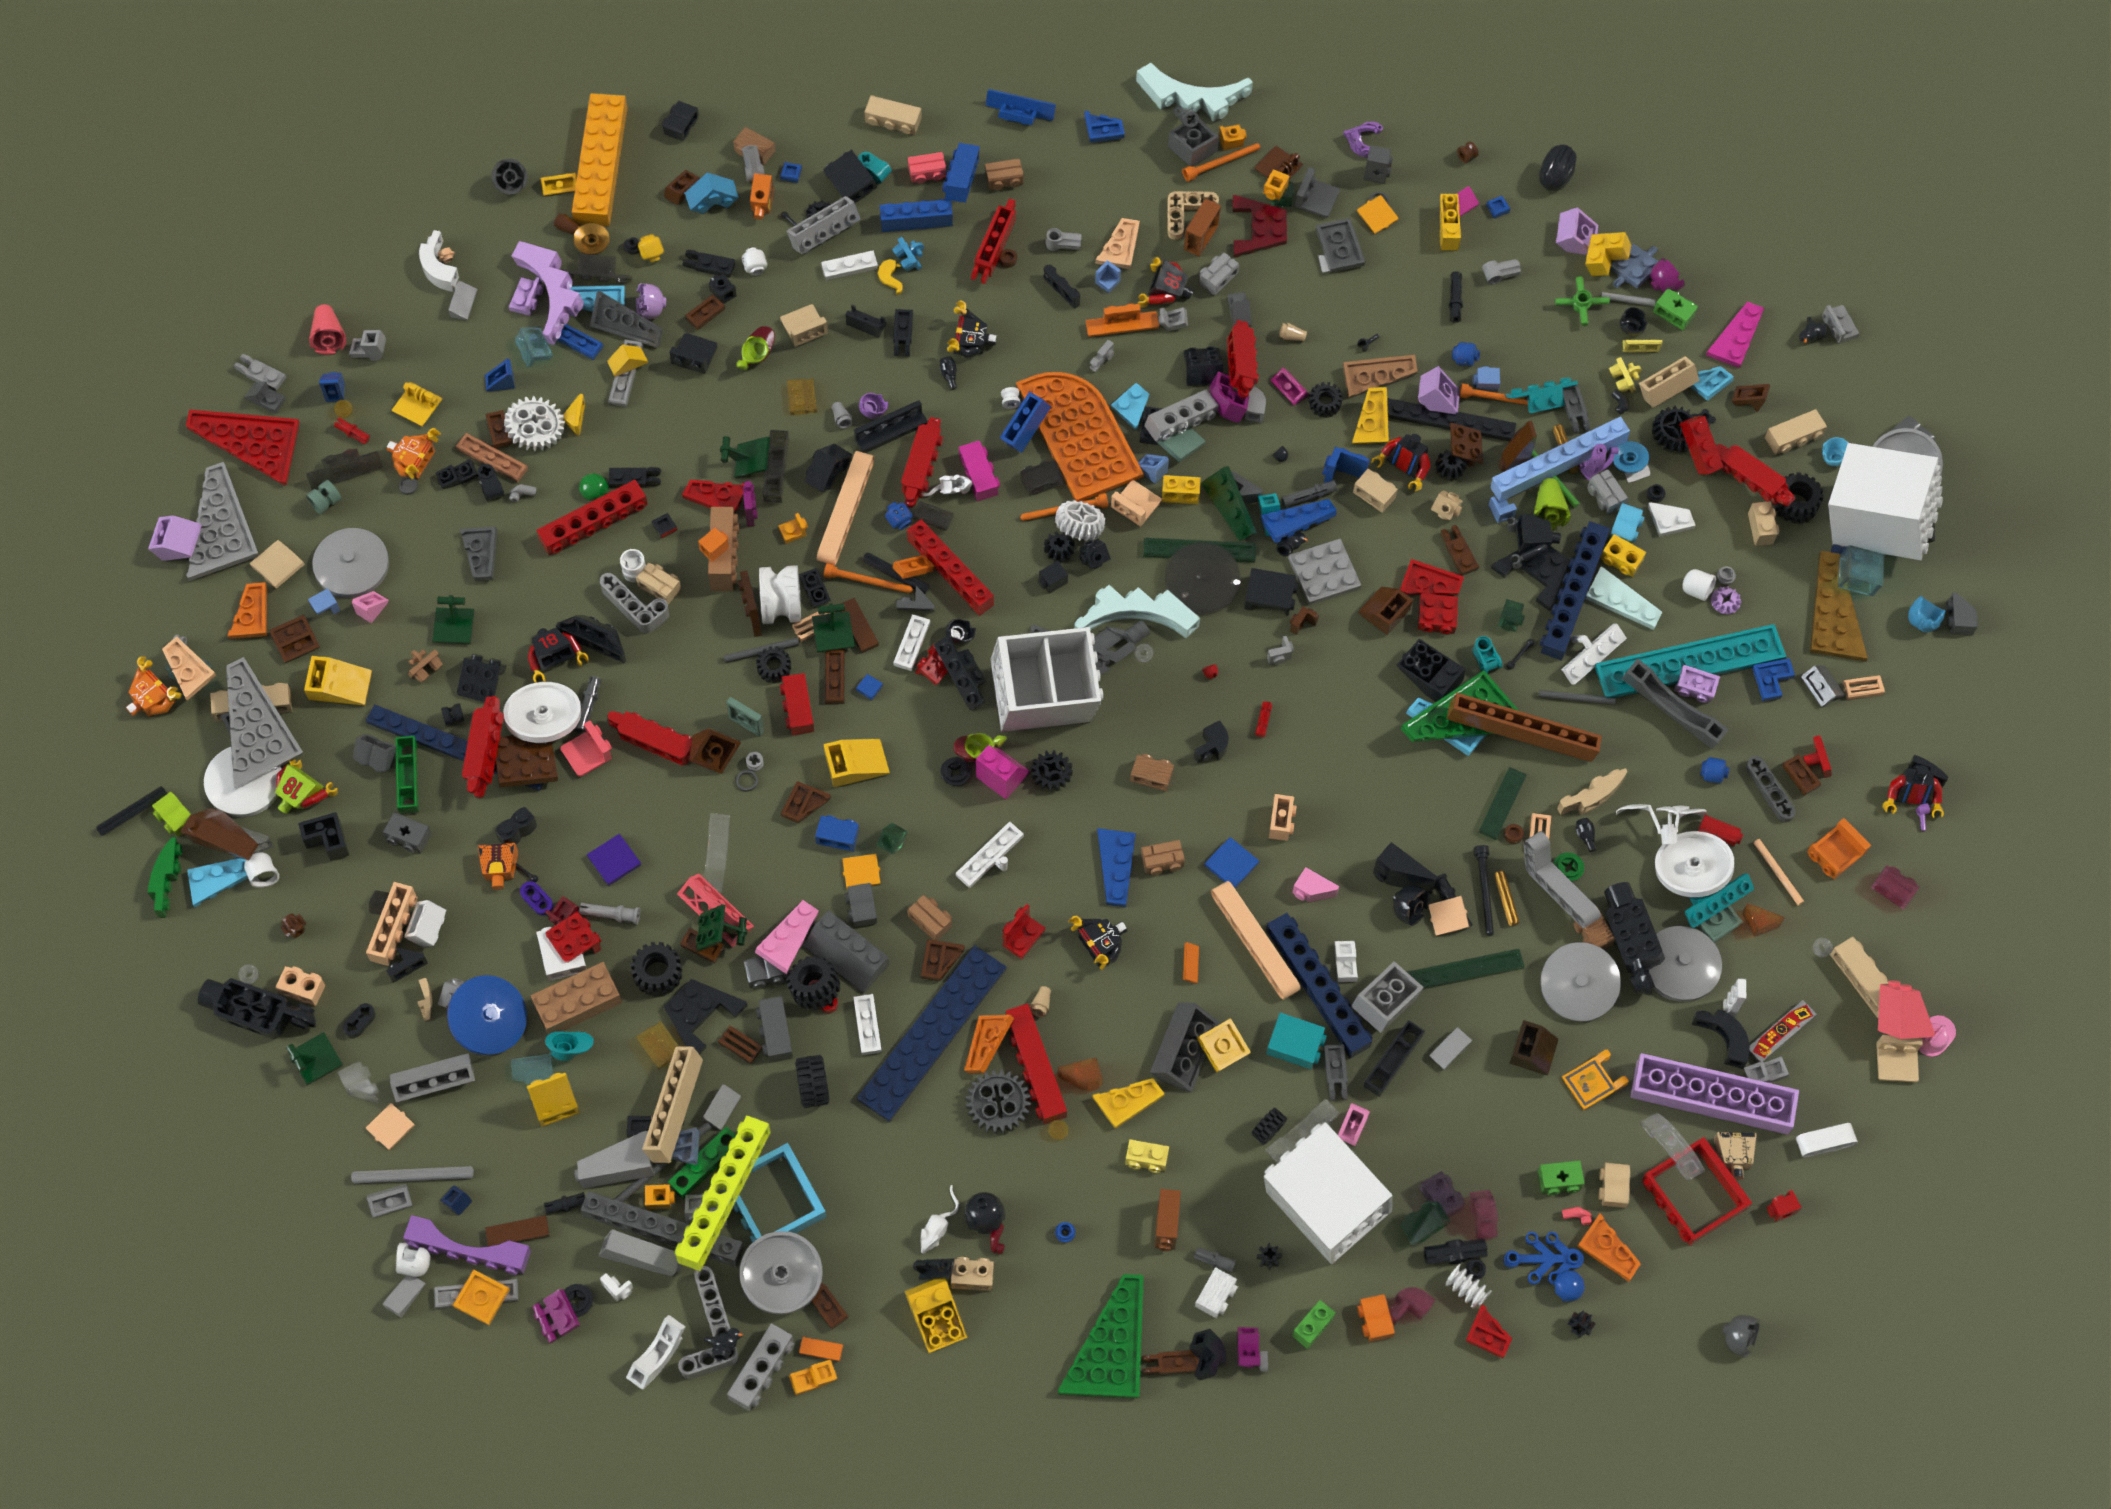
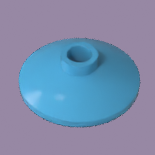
M1627 441L1617 446L1619 453L1615 454L1613 464L1617 469L1625 473H1637L1647 466L1649 453L1643 445Z

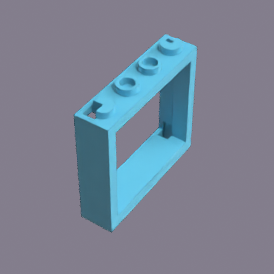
M786 1143L759 1157L751 1173L782 1156L785 1157L814 1210L777 1230L797 1233L826 1218V1211L791 1147ZM729 1173V1174H727V1176H728V1177H731V1176H733L735 1173ZM739 1195L733 1208L736 1213L740 1211L743 1217L740 1221L745 1230H750L752 1234L750 1239L753 1243L761 1237V1234Z

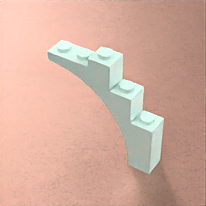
M1152 63L1137 70L1136 77L1137 83L1160 109L1169 107L1174 102L1178 106H1182L1184 109H1191L1194 112L1202 108L1213 122L1223 119L1228 114V106L1234 105L1241 98L1248 97L1252 93L1253 85L1250 78H1246L1238 83L1223 87H1196L1183 84L1168 77Z
M1108 585L1105 589L1101 588L1097 592L1095 605L1088 610L1084 617L1078 618L1074 625L1075 629L1090 627V630L1104 623L1116 620L1142 619L1163 624L1187 638L1199 627L1200 618L1169 590L1157 595L1153 601L1139 587L1134 591H1130L1124 598Z

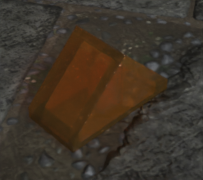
M1749 903L1746 904L1742 912L1754 937L1779 928L1784 920V917Z

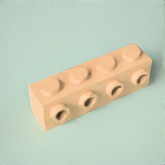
M397 882L393 883L366 951L370 961L389 966L391 960L395 959L396 946L402 941L403 928L409 923L410 910L412 907H415L417 902V896L413 887Z

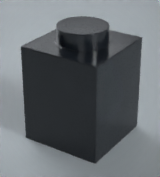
M1056 561L1039 571L1038 583L1042 589H1046L1050 594L1068 583V574L1060 562Z

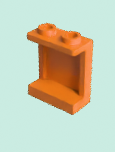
M1843 818L1833 830L1817 843H1813L1807 853L1812 861L1817 862L1822 867L1826 875L1831 876L1835 880L1864 856L1870 849L1871 844Z

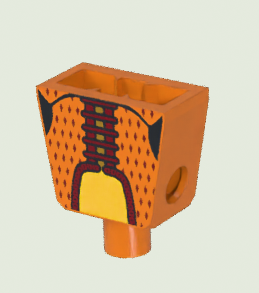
M754 173L750 205L753 211V218L762 220L764 213L768 214L771 210L775 191L771 175Z
M516 844L478 845L481 869L485 880L492 881V889H503L504 880H512L514 878L518 858Z

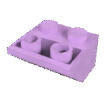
M174 515L159 517L148 549L162 561L192 557L202 525Z

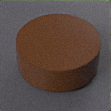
M1011 249L1003 250L999 257L1000 264L1006 268L1015 266L1017 263L1016 252Z
M1510 824L1506 827L1504 838L1508 843L1518 844L1523 839L1524 831L1521 826Z

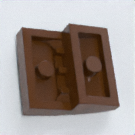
M305 615L269 630L284 663L320 648Z

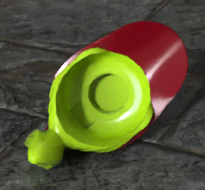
M761 326L746 339L742 346V360L737 362V367L747 370L751 364L761 363L769 356L775 340V333L772 328Z
M983 733L968 734L959 737L955 741L953 750L955 754L962 757L965 761L976 762V758L988 745L1000 748L1006 741L1007 736L998 735L992 739Z

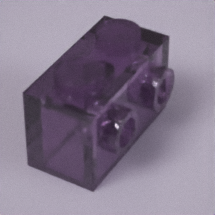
M1442 1171L1422 1182L1419 1188L1441 1222L1460 1212L1464 1207L1463 1196L1460 1192L1455 1191L1451 1178Z

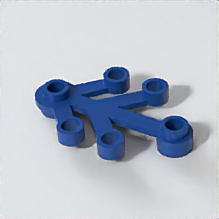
M1529 1232L1525 1237L1526 1243L1532 1245L1541 1254H1518L1516 1251H1508L1503 1258V1262L1506 1267L1511 1269L1516 1268L1519 1263H1543L1536 1271L1529 1274L1528 1282L1531 1285H1537L1541 1277L1554 1263H1563L1557 1271L1551 1272L1548 1276L1549 1283L1554 1285L1555 1281L1551 1279L1552 1275L1557 1276L1565 1270L1578 1269L1583 1264L1584 1257L1579 1250L1568 1249L1558 1240V1234L1555 1232H1549L1546 1235L1545 1241L1547 1244L1553 1245L1561 1254H1553L1538 1240V1235L1535 1232ZM1528 1236H1534L1535 1241H1530ZM1554 1236L1555 1241H1550L1548 1237ZM1509 1256H1515L1516 1261H1511ZM1570 1256H1576L1577 1261H1572ZM1535 1275L1538 1280L1532 1281L1531 1276Z

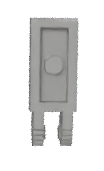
M242 354L240 359L250 365L248 369L238 362L234 364V368L256 382H267L268 387L274 391H277L287 378L284 373L256 359L253 360L246 354Z

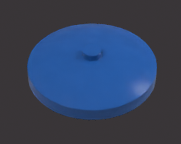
M483 975L469 979L456 989L448 1004L447 1021L453 1037L462 1047L479 1055H496L510 1049L519 1041L526 1028L527 1009L520 992L511 983L500 977Z

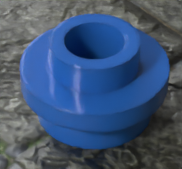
M1062 1222L1056 1227L1055 1236L1061 1242H1070L1075 1237V1228L1071 1223ZM1067 1230L1069 1234L1064 1236L1061 1232Z

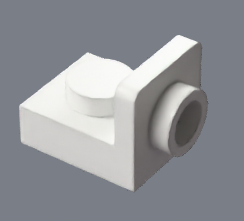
M604 1274L600 1278L603 1287L617 1302L621 1298L623 1300L632 1293L633 1286L629 1280L621 1286L614 1276L610 1278L607 1274Z

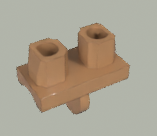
M436 649L424 659L422 657L427 654L424 650H421L419 653L415 650L410 652L413 658L408 662L411 665H414L416 662L418 664L409 670L408 675L411 679L414 677L420 683H423L429 677L428 673L424 670L427 665L434 672L441 668L443 664L438 657L439 653Z

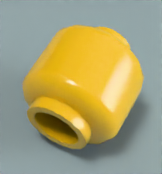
M654 234L640 238L641 241L638 243V248L642 258L650 260V262L659 260L660 255L664 252L660 238L654 236Z

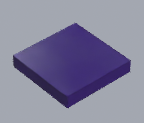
M620 834L587 854L588 859L608 886L641 866V862Z

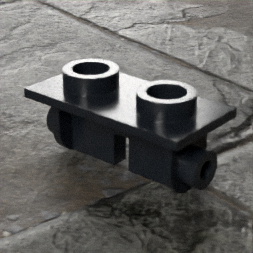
M955 1259L917 1260L913 1263V1269L920 1273L919 1280L949 1279Z

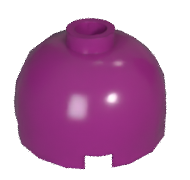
M1664 257L1651 270V278L1653 280L1651 285L1656 291L1660 290L1664 293L1667 289L1677 292L1685 286L1683 279L1681 281L1678 279L1679 272L1670 261H1665Z

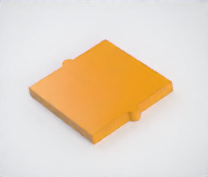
M1381 195L1371 201L1368 200L1367 204L1357 209L1359 215L1374 234L1385 228L1388 229L1389 225L1399 219Z
M876 854L842 858L844 866L843 876H845L847 889L848 886L871 883V886L881 885L880 867H878Z

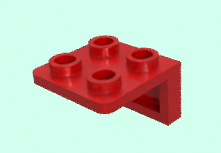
M578 911L546 931L547 938L565 963L572 961L589 949H592L594 954L601 951L600 942L602 941L599 935L591 931L589 921L586 917L582 918Z

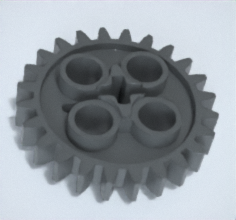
M992 1070L991 1076L984 1072V1079L978 1076V1083L972 1081L974 1089L968 1088V1094L971 1096H966V1101L970 1102L966 1104V1109H971L968 1112V1116H974L972 1123L979 1121V1129L986 1126V1132L991 1128L994 1134H996L997 1129H1000L1001 1133L1004 1134L1005 1128L1012 1132V1125L1019 1128L1018 1121L1025 1122L1023 1115H1029V1111L1026 1108L1031 1107V1103L1027 1102L1030 1100V1095L1026 1094L1028 1087L1022 1088L1024 1081L1017 1082L1018 1075L1011 1078L1010 1071L1005 1076L1003 1075V1070H1000L999 1075H996L995 1070ZM995 1085L998 1086L1002 1118H999L998 1116V1108L994 1090ZM1004 1088L1012 1090L1009 1094H1004L1001 1091ZM984 1091H990L992 1095L989 1097H984L982 1093ZM1013 1107L1015 1111L1013 1113H1007L1005 1111V1108ZM993 1110L995 1114L987 1116L985 1111Z

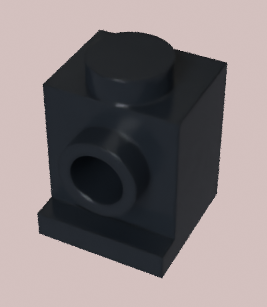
M724 274L720 276L714 275L710 279L709 289L711 293L723 304L737 296L735 285H732Z

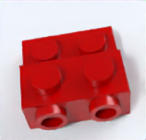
M1421 593L1417 630L1455 634L1458 616V597Z

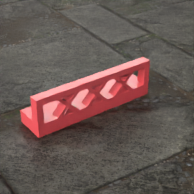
M699 873L690 877L677 893L699 916L704 913L701 909L700 901H705L708 904L709 910L722 904L726 905L724 923L738 927L739 918L744 917ZM689 887L694 891L695 898H690L685 893ZM747 920L746 929L749 933L754 925ZM723 932L722 938L732 947L736 946L737 936L733 939L729 936V933Z

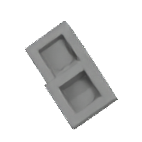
M1457 1027L1430 1054V1057L1443 1069H1446L1469 1046L1472 1040Z
M1782 1056L1764 1063L1761 1061L1744 1068L1747 1078L1766 1083L1789 1077Z

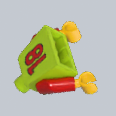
M296 759L290 761V764H287L277 773V789L275 793L283 799L278 809L285 814H288L292 807L298 809L308 808L328 796L334 797L338 793V788L329 790L333 787L332 782L327 783L326 789H323V785L301 770V760L295 763Z

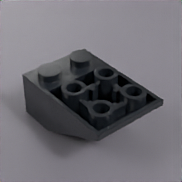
M1421 639L1417 640L1397 664V667L1427 697L1435 702L1457 689L1465 677L1464 667Z

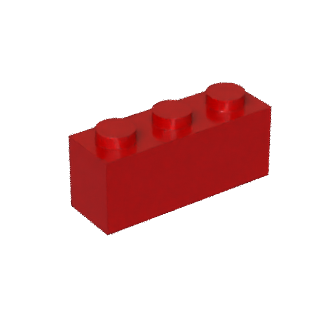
M1695 416L1681 422L1680 426L1698 474H1710L1723 468L1724 466L1706 417Z
M805 673L782 676L783 684H779L781 695H785L786 699L782 703L784 712H788L789 718H785L787 729H791L792 736L814 732Z

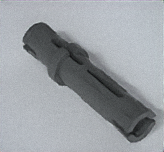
M1334 480L1320 485L1314 484V487L1282 496L1281 500L1284 508H1287L1294 504L1316 497L1319 499L1322 498V495L1336 492L1337 485Z
M590 676L586 691L583 692L581 718L574 728L577 732H586L584 723L590 720L594 703L598 699V689L602 681L599 677Z

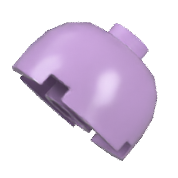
M640 283L637 288V292H640L639 298H636L637 314L647 320L655 319L662 313V309L666 307V297H663L658 287L652 284Z

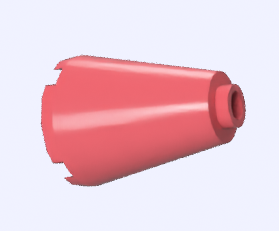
M319 305L316 307L309 337L311 348L313 347L315 352L323 355L335 354L336 350L340 348L342 350L346 345V335L333 308L329 305Z

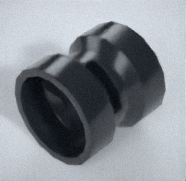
M460 703L454 704L450 708L447 706L441 708L446 726L452 725L453 722L460 723L465 721Z

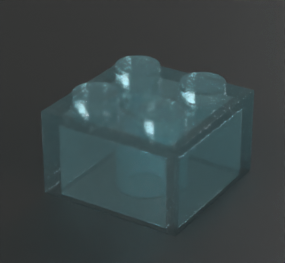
M1849 545L1840 555L1838 587L1874 596L1883 586L1884 554Z

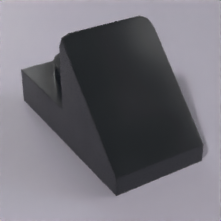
M396 948L403 961L392 964L386 971L391 981L395 983L428 964L423 953Z

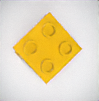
M406 382L403 387L405 389L404 394L391 411L423 427L443 398L414 383Z

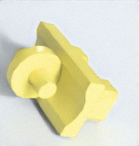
M1620 357L1616 359L1617 364L1610 367L1609 370L1613 379L1621 375L1624 376V379L1616 382L1621 393L1628 390L1633 393L1636 391V388L1631 378L1634 377L1635 381L1639 380V374L1642 372L1640 366H1634L1633 363H1629V369L1627 370Z

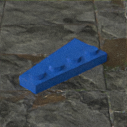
M1330 499L1263 514L1261 515V522L1273 541L1277 543L1281 541L1282 537H1291L1294 535V532L1300 529L1304 531L1313 523L1319 524L1336 516L1337 510Z
M1097 828L1106 904L1126 907L1136 833Z

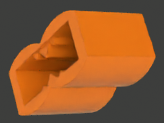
M1385 1295L1360 1299L1357 1312L1359 1318L1363 1317L1365 1325H1362L1364 1337H1368L1369 1342L1394 1337V1327Z

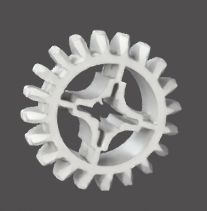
M1073 500L1072 502L1062 503L1056 512L1055 523L1060 532H1065L1066 536H1071L1072 539L1077 538L1079 541L1081 539L1087 541L1088 539L1094 540V538H1098L1105 527V518L1100 509L1095 508V505H1089L1088 502L1083 503L1081 500L1080 502Z

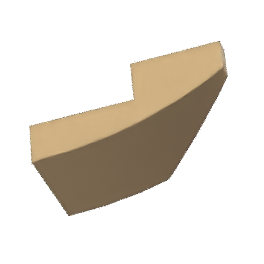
M427 978L419 980L425 999L418 1001V1005L426 1022L431 1020L433 1002Z

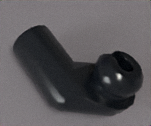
M1616 389L1611 396L1619 404L1615 410L1622 415L1625 411H1628L1629 401Z

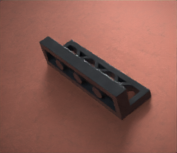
M918 400L854 429V440L860 451L863 453L870 452L918 430V426L922 424L926 425L928 421L922 412V403Z

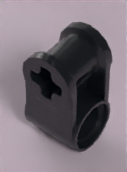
M490 464L480 465L477 472L486 501L505 496L494 468Z

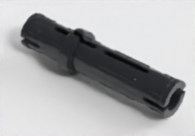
M1454 271L1450 275L1451 297L1449 308L1450 321L1457 323L1461 321V308L1463 307L1461 300L1462 273Z

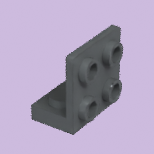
M1308 168L1297 192L1295 207L1328 218L1340 189L1316 181L1317 177H1314L1315 169Z

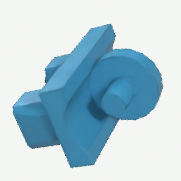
M903 237L897 239L899 244L892 249L898 259L906 254L908 256L900 262L907 272L915 267L917 270H920L922 266L915 255H918V257L923 256L924 245L913 240L910 242V247Z

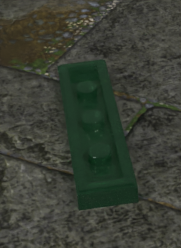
M1509 767L1478 833L1494 840L1497 839L1527 774Z

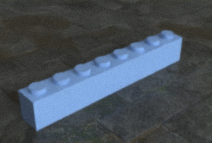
M1621 417L1616 418L1493 477L1490 488L1499 502L1504 501L1541 483L1546 478H1552L1589 460L1593 447L1596 444H1604L1608 451L1610 447H1617L1627 442L1630 430Z

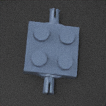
M1633 244L1628 260H1615L1610 266V270L1618 276L1613 281V286L1618 288L1623 282H1626L1638 289L1651 277V270L1658 262L1652 257L1658 252L1657 247L1652 246L1648 251H1643Z

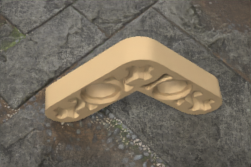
M1214 192L1170 193L1167 200L1168 236L1173 240H1179L1183 237L1184 210H1198L1202 204L1201 199L1204 201L1205 198L1208 200L1212 199V201L1219 204V196ZM1191 198H1195L1198 200V202L1196 204H1191L1188 200ZM1173 199H1177V207H1174ZM1178 213L1180 218L1174 219L1171 217V214ZM1174 225H1177L1178 233H1174Z

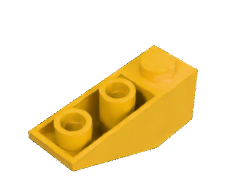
M1440 194V249L1458 251L1461 240L1458 194Z

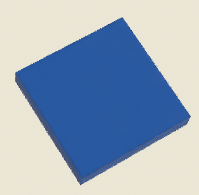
M1229 837L1207 860L1204 866L1223 882L1229 881L1236 888L1259 864V860Z

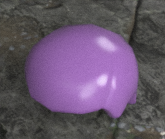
M866 393L859 402L861 413L869 419L880 418L888 408V401L885 402L881 394Z

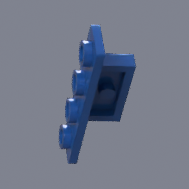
M992 89L987 91L986 106L1000 109L998 118H1003L1006 121L1020 122L1023 125H1033L1036 117L1050 121L1054 119L1056 108L1054 103Z

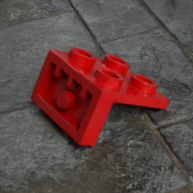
M1028 904L1023 908L1020 907L1014 915V920L1008 922L1002 930L1003 947L1020 959L1025 957L1045 932V927L1030 917V905Z

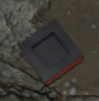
M668 513L651 521L661 539L677 531V526Z

